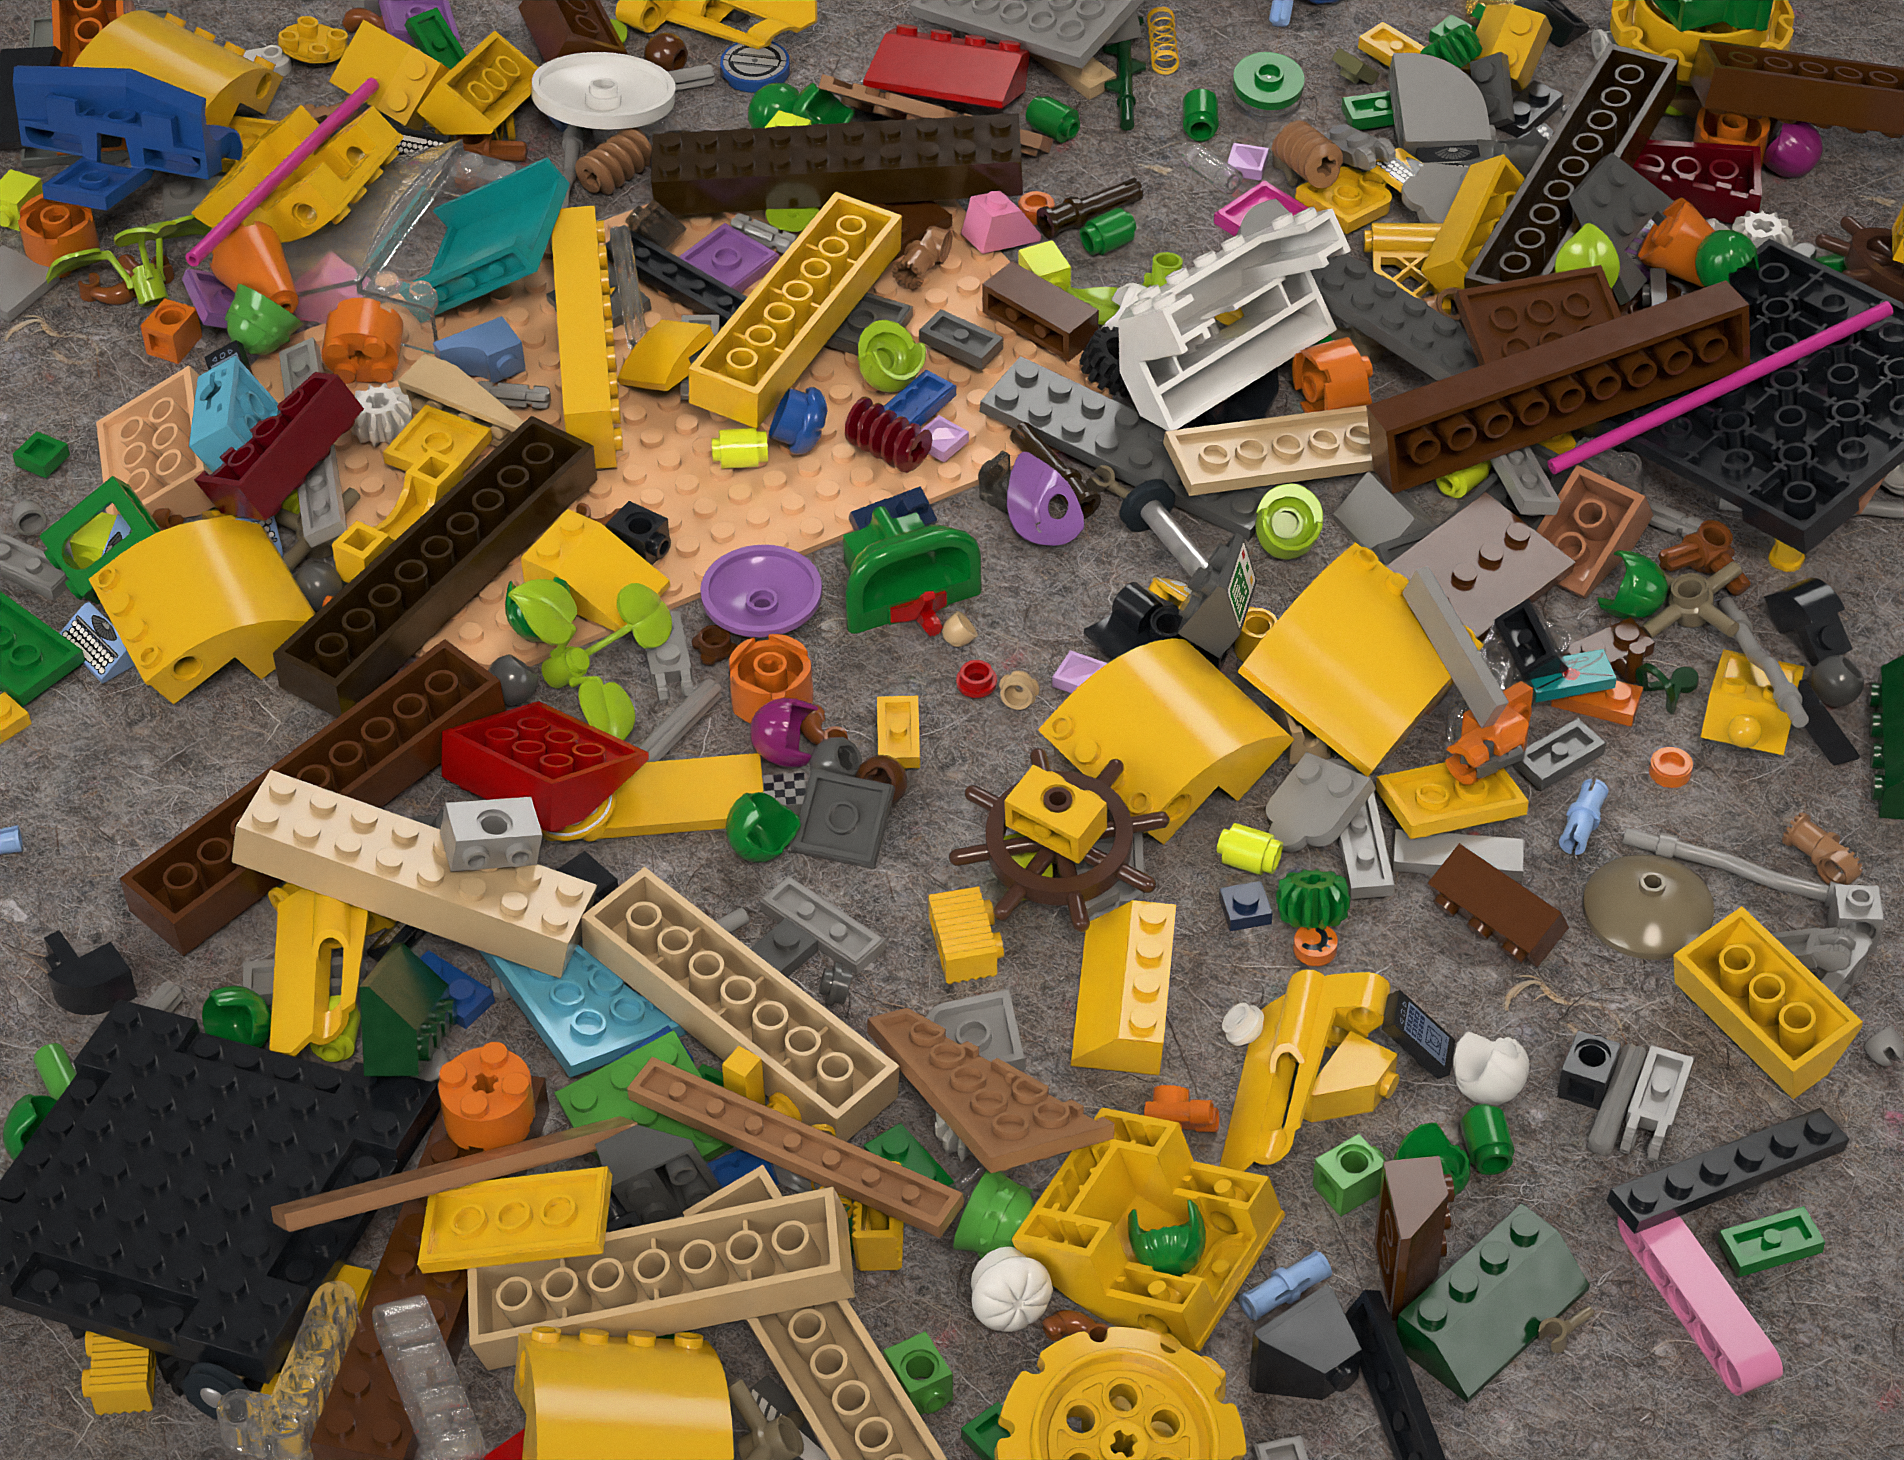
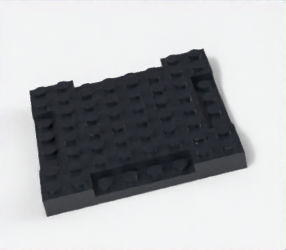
M1768 239L1756 251L1759 262L1758 271L1744 266L1738 268L1734 273H1729L1730 285L1749 304L1750 365L1882 302L1888 301L1891 304L1893 315L1610 449L1620 455L1625 454L1631 449L1742 509L1744 522L1806 555L1858 512L1859 498L1904 461V303L1772 239ZM1717 380L1575 430L1590 439H1594Z
M118 999L73 1061L77 1073L0 1180V1305L191 1362H209L219 1365L235 1375L269 1384L378 1209L288 1232L273 1223L271 1207L402 1173L440 1111L441 1101L437 1083L411 1076H364V1066L362 1063L355 1062L350 1071H345L200 1032L196 1019Z

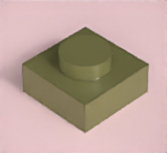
M1340 47L1332 57L1333 61L1342 66L1339 73L1355 84L1362 79L1373 85L1380 75L1379 72Z

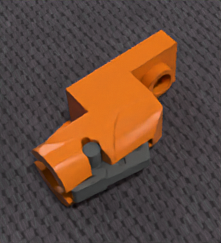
M1520 681L1503 691L1509 703L1492 726L1481 729L1471 710L1463 713L1461 738L1446 749L1454 754L1446 759L1445 762L1456 780L1464 785H1472L1484 777L1496 773L1498 769L1523 760V752L1527 748L1529 722L1532 714L1533 688Z

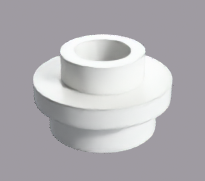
M1246 1003L1235 1005L1229 1010L1222 1022V1029L1226 1032L1227 1040L1235 1046L1248 1044L1256 1040L1263 1029L1264 1014L1254 1005L1249 1006Z

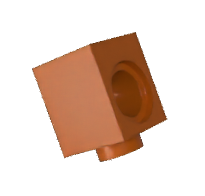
M166 298L140 325L146 354L179 364L202 338L196 308Z

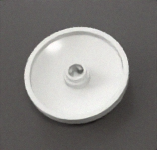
M587 52L555 58L540 66L532 77L531 96L539 110L558 121L592 129H626L647 125L666 116L674 106L676 87L672 76L666 70L650 61L625 54Z

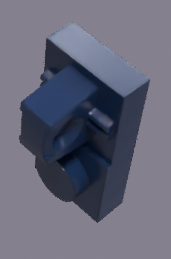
M921 486L851 511L848 517L854 531L868 526L872 520L873 510L879 506L886 507L892 518H899L917 512L925 526L935 525L937 522V518Z

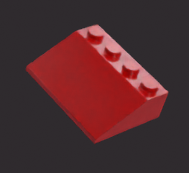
M898 24L897 28H893L885 33L863 79V85L870 88L1002 109L1026 90L1030 52L1029 50L1021 49V43L1016 41L1000 40L999 44L986 43V37L979 35H965V39L952 37V32L934 29L931 30V34L917 32V26Z
M540 701L442 730L441 777L457 784L460 789L471 791L485 798V800L531 797L540 828L547 832H560L566 826L585 820L649 760V752Z

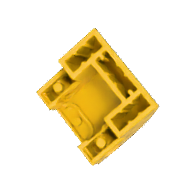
M146 10L132 11L110 22L84 48L73 67L130 68L206 98V124L229 127L239 103L265 115L280 82L284 78V76L273 71L276 64L256 55L254 61L243 57L246 50L226 41L224 47L214 43L215 35L199 27H196L193 33L184 28L186 21L168 12L162 18Z
M299 105L262 134L191 213L197 220L214 228L320 124L302 105ZM372 105L335 135L329 136L241 223L245 227L256 225L254 221L266 223L278 234L281 243L306 237L319 230L329 221L336 225L351 211L347 204L353 205L368 191L364 184L369 186L384 172L380 165L385 167L400 153L396 146L404 138L403 135L399 134Z
M226 518L205 519L168 528L131 546L89 578L93 589L144 683L148 686L151 685L173 705L234 657L262 680L276 669L273 652L315 615L311 605L265 528L260 524L245 520Z
M1355 542L1329 564L1298 596L1255 647L1238 670V673L1365 776L1369 777L1404 743L1425 712L1455 682L1402 594L1409 580L1399 573L1392 572L1379 561L1377 555L1372 550L1361 547ZM1464 625L1480 652L1484 644L1476 638L1470 628Z
M1176 638L1154 641L1136 647L1115 658L1078 686L1038 729L1084 775L1096 779L1110 760H1121L1124 764V770L1111 786V789L1124 801L1130 816L1158 811L1168 814L1170 821L1165 828L1145 831L1163 845L1218 786L1236 801H1239L1295 740L1186 639Z
M1101 1107L1094 1120L1097 1121V1119L1104 1117L1115 1123L1114 1139L1071 1151L1013 1236L1012 1242L1015 1248L1027 1258H1033L1045 1266L1055 1288L1095 1316L1116 1327L1145 1330L1147 1326H1150L1160 1333L1165 1332L1173 1335L1180 1341L1182 1346L1200 1352L1286 1216L1285 1212L1280 1207L1269 1176L1194 1161L1179 1122ZM1188 1200H1192L1198 1206L1206 1230L1205 1249L1198 1264L1190 1272L1180 1277L1153 1270L1152 1266L1140 1264L1129 1241V1213L1136 1209L1138 1224L1143 1230H1159L1162 1227L1178 1226L1188 1222Z
M549 1326L533 1327L532 1333H518L513 1390L526 1413L522 1460H734L732 1416L725 1373L716 1351L708 1340H703L701 1334L678 1332L675 1333L674 1339L656 1338V1334L650 1331L631 1330L627 1332V1337H610L609 1332L606 1330L584 1328L580 1330L579 1335H561L560 1329Z

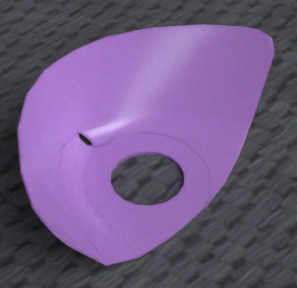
M1021 452L1015 460L1007 490V509L1014 529L1025 540L1035 544L1054 546L1072 541L1084 529V516L1073 489L1048 464L1029 452ZM1057 494L1064 495L1068 501L1067 513L1061 519H1054L1049 513L1050 500Z

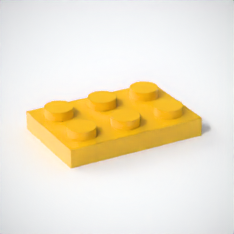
M1446 762L1377 776L1376 791L1410 839L1465 829L1495 821H1503L1527 815L1528 799L1504 767L1472 785H1464L1456 780L1450 773Z

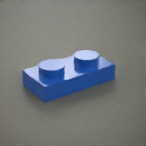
M430 950L420 957L427 966L449 985V999H455L457 1003L456 1024L465 1030L495 1003L493 990Z

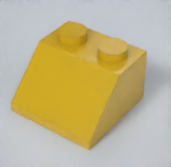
M1514 4L1487 5L1475 32L1483 49L1481 54L1472 61L1498 52L1508 55L1511 89L1521 92L1529 85L1553 30L1546 15ZM1469 62L1460 69L1464 73L1471 75Z

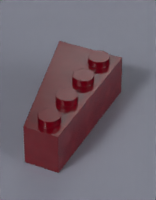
M1649 139L1632 167L1673 201L1681 197L1689 201L1703 217L1715 218L1716 220L1733 224L1736 217H1744L1746 211H1751L1755 214L1759 213L1762 199L1760 146Z
M314 372L277 405L280 411L277 416L268 417L263 421L260 420L249 430L253 437L237 450L230 447L219 457L223 462L219 468L211 475L204 470L194 479L221 514L263 521L271 518L281 509V503L286 497L305 482L307 473L315 464L328 456L331 451L330 447L336 440L354 426L355 419L364 408L339 375Z

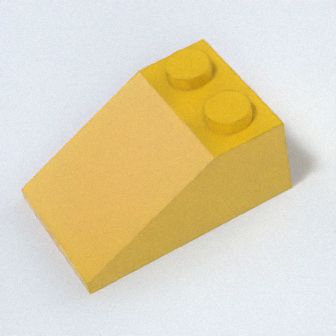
M363 20L329 82L352 94L368 78L376 79L379 88L365 103L370 106L373 105L377 110L406 127L420 131L426 120L416 111L436 83L451 69Z
M569 509L521 557L524 583L535 579L553 581L554 577L563 579L569 585L571 596L577 606V615L615 632L627 625L617 609V595L623 587L631 583L643 584L656 592L660 597L670 587V580L604 525Z

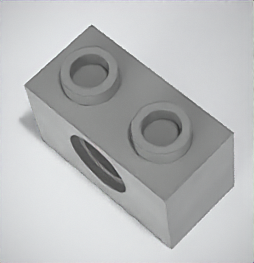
M531 797L445 803L440 835L450 871L537 865L543 834Z

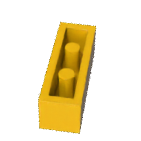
M738 1046L722 1064L724 1088L766 1106L762 1058Z

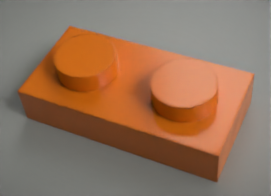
M1616 680V686L1613 689L1553 699L1551 707L1632 727L1642 698L1643 687Z

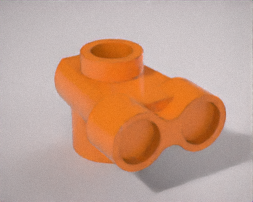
M1174 1085L1156 1086L1153 1089V1101H1146L1144 1116L1179 1122L1181 1129L1196 1130V1132L1217 1133L1219 1129V1110L1214 1107L1213 1100L1191 1099L1189 1101L1190 1091L1187 1088Z

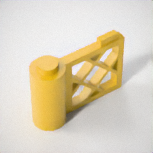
M1371 223V230H1364L1363 251L1364 253H1370L1372 270L1382 277L1392 280L1398 287L1416 298H1420L1429 290L1438 294L1437 289L1418 269L1423 266L1443 223ZM1381 265H1396L1402 271L1392 278L1381 270ZM1409 276L1422 284L1413 292L1400 284ZM1444 297L1441 305L1444 312L1450 315L1451 299Z

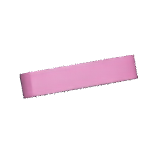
M1618 1216V1227L1625 1244L1733 1394L1740 1396L1781 1378L1783 1367L1775 1347L1680 1216L1636 1234Z

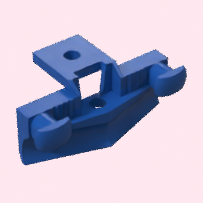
M24 65L14 67L13 89L21 145L82 156L81 159L42 185L44 199L107 211L149 181L154 170L209 180L222 170L221 160L223 158L240 160L242 157L243 144L239 133L235 129L206 124V98L130 68ZM101 134L125 138L131 168L101 163Z

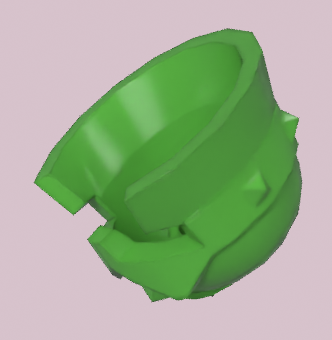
M239 283L234 300L224 319L227 321V331L231 341L237 340L241 342L245 352L252 355H268L273 353L280 346H283L284 343L290 342L289 337L291 334L303 326V323L292 313L257 291Z
M986 1170L975 1187L960 1219L953 1243L954 1250L978 1253L981 1259L987 1253L1001 1247L1015 1248L1012 1238L1035 1205L1033 1198L1030 1196L1033 1190L1014 1182L1002 1171L990 1173Z

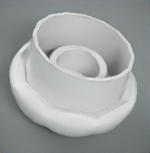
M1001 1247L987 1253L978 1262L972 1273L971 1288L973 1292L971 1301L973 1312L981 1323L995 1331H1018L1034 1323L1046 1311L1052 1297L1051 1277L1045 1266L1033 1258H1027L1014 1247Z

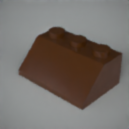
M522 0L518 7L546 63L562 56L587 52H608L627 55V51L600 0Z
M1440 1156L1383 1161L1374 1247L1392 1321L1398 1320V1315L1437 1278L1440 1257L1447 1256V1242L1444 1230H1450L1451 1227L1448 1203L1454 1202L1455 1193L1451 1174L1443 1173Z

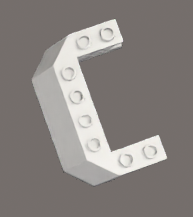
M1311 207L1294 216L1290 212L1270 222L1272 226L1243 238L1242 234L1236 235L1221 243L1223 250L1215 254L1214 251H1210L1194 259L1195 266L1188 271L1187 268H1182L1165 277L1167 283L1163 286L1153 285L1137 294L1139 300L1126 307L1119 319L1120 374L1141 417L1167 431L1177 430L1288 361L1296 353H1300V350L1312 346L1337 330L1310 271L1327 266L1329 264L1327 258L1343 255L1351 251L1332 208L1316 212L1315 207ZM1241 307L1244 317L1220 331L1214 316L1234 311Z

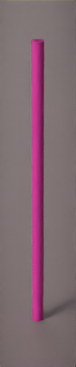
M368 78L193 247L185 257L188 264L191 266L199 265L378 90L379 84L377 80Z
M1888 301L1882 302L1547 461L1548 467L1552 474L1560 473L1892 316L1893 308Z

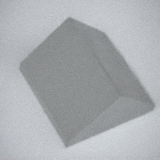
M1370 471L1364 475L1333 514V520L1354 542L1370 550L1377 544L1437 525L1404 490L1392 494L1381 478Z

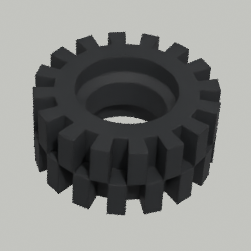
M1107 326L1101 330H1096L1081 355L1080 365H1083L1081 370L1083 374H1090L1087 379L1091 383L1095 381L1099 383L1097 388L1103 391L1106 387L1111 395L1115 396L1117 391H1119L1121 397H1127L1130 393L1120 374L1119 328L1113 327L1110 330Z

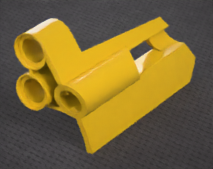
M619 0L615 15L618 21L646 33L655 31L667 20L759 50L771 45L774 37L782 32L789 30L798 33L817 23V1ZM733 9L763 20L752 26L746 33L720 23Z
M306 888L296 891L278 904L270 1051L295 1057L310 1042L318 1046L326 1045L342 1034L347 1026L349 1013L356 1009L365 938L385 927L387 929L393 927L395 922H397L396 920ZM343 947L341 1001L333 1010L329 1011L332 949Z
M1308 969L1298 971L1291 976L1286 993L1261 1010L1264 1014L1262 1032L1256 1040L1248 1044L1220 1167L1245 1171L1254 1162L1261 1165H1271L1280 1161L1288 1154L1293 1145L1295 1132L1301 1128L1325 1047L1330 1049L1332 1046L1339 1047L1350 1031L1367 1038L1370 1032L1383 1024L1387 996L1390 994L1391 989L1388 980L1383 976L1370 972L1340 973L1324 976L1318 971ZM1296 1062H1299L1285 1127L1282 1128Z

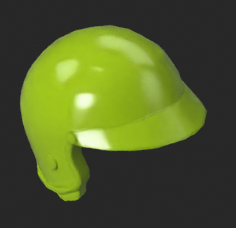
M878 320L866 327L860 335L857 357L860 372L865 381L879 391L892 393L903 390L916 378L926 359L924 343H915L911 334L899 323L889 320Z
M1289 483L1272 488L1263 496L1256 510L1255 526L1258 541L1266 552L1279 559L1290 560L1306 554L1314 546L1322 530L1323 510L1315 494L1299 484Z

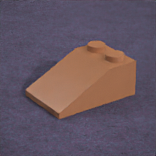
M1576 465L1558 494L1561 503L1557 515H1545L1536 531L1575 561L1573 572L1560 581L1557 586L1586 599L1623 560L1621 557L1615 556L1614 552L1617 550L1631 551L1654 515L1646 496Z

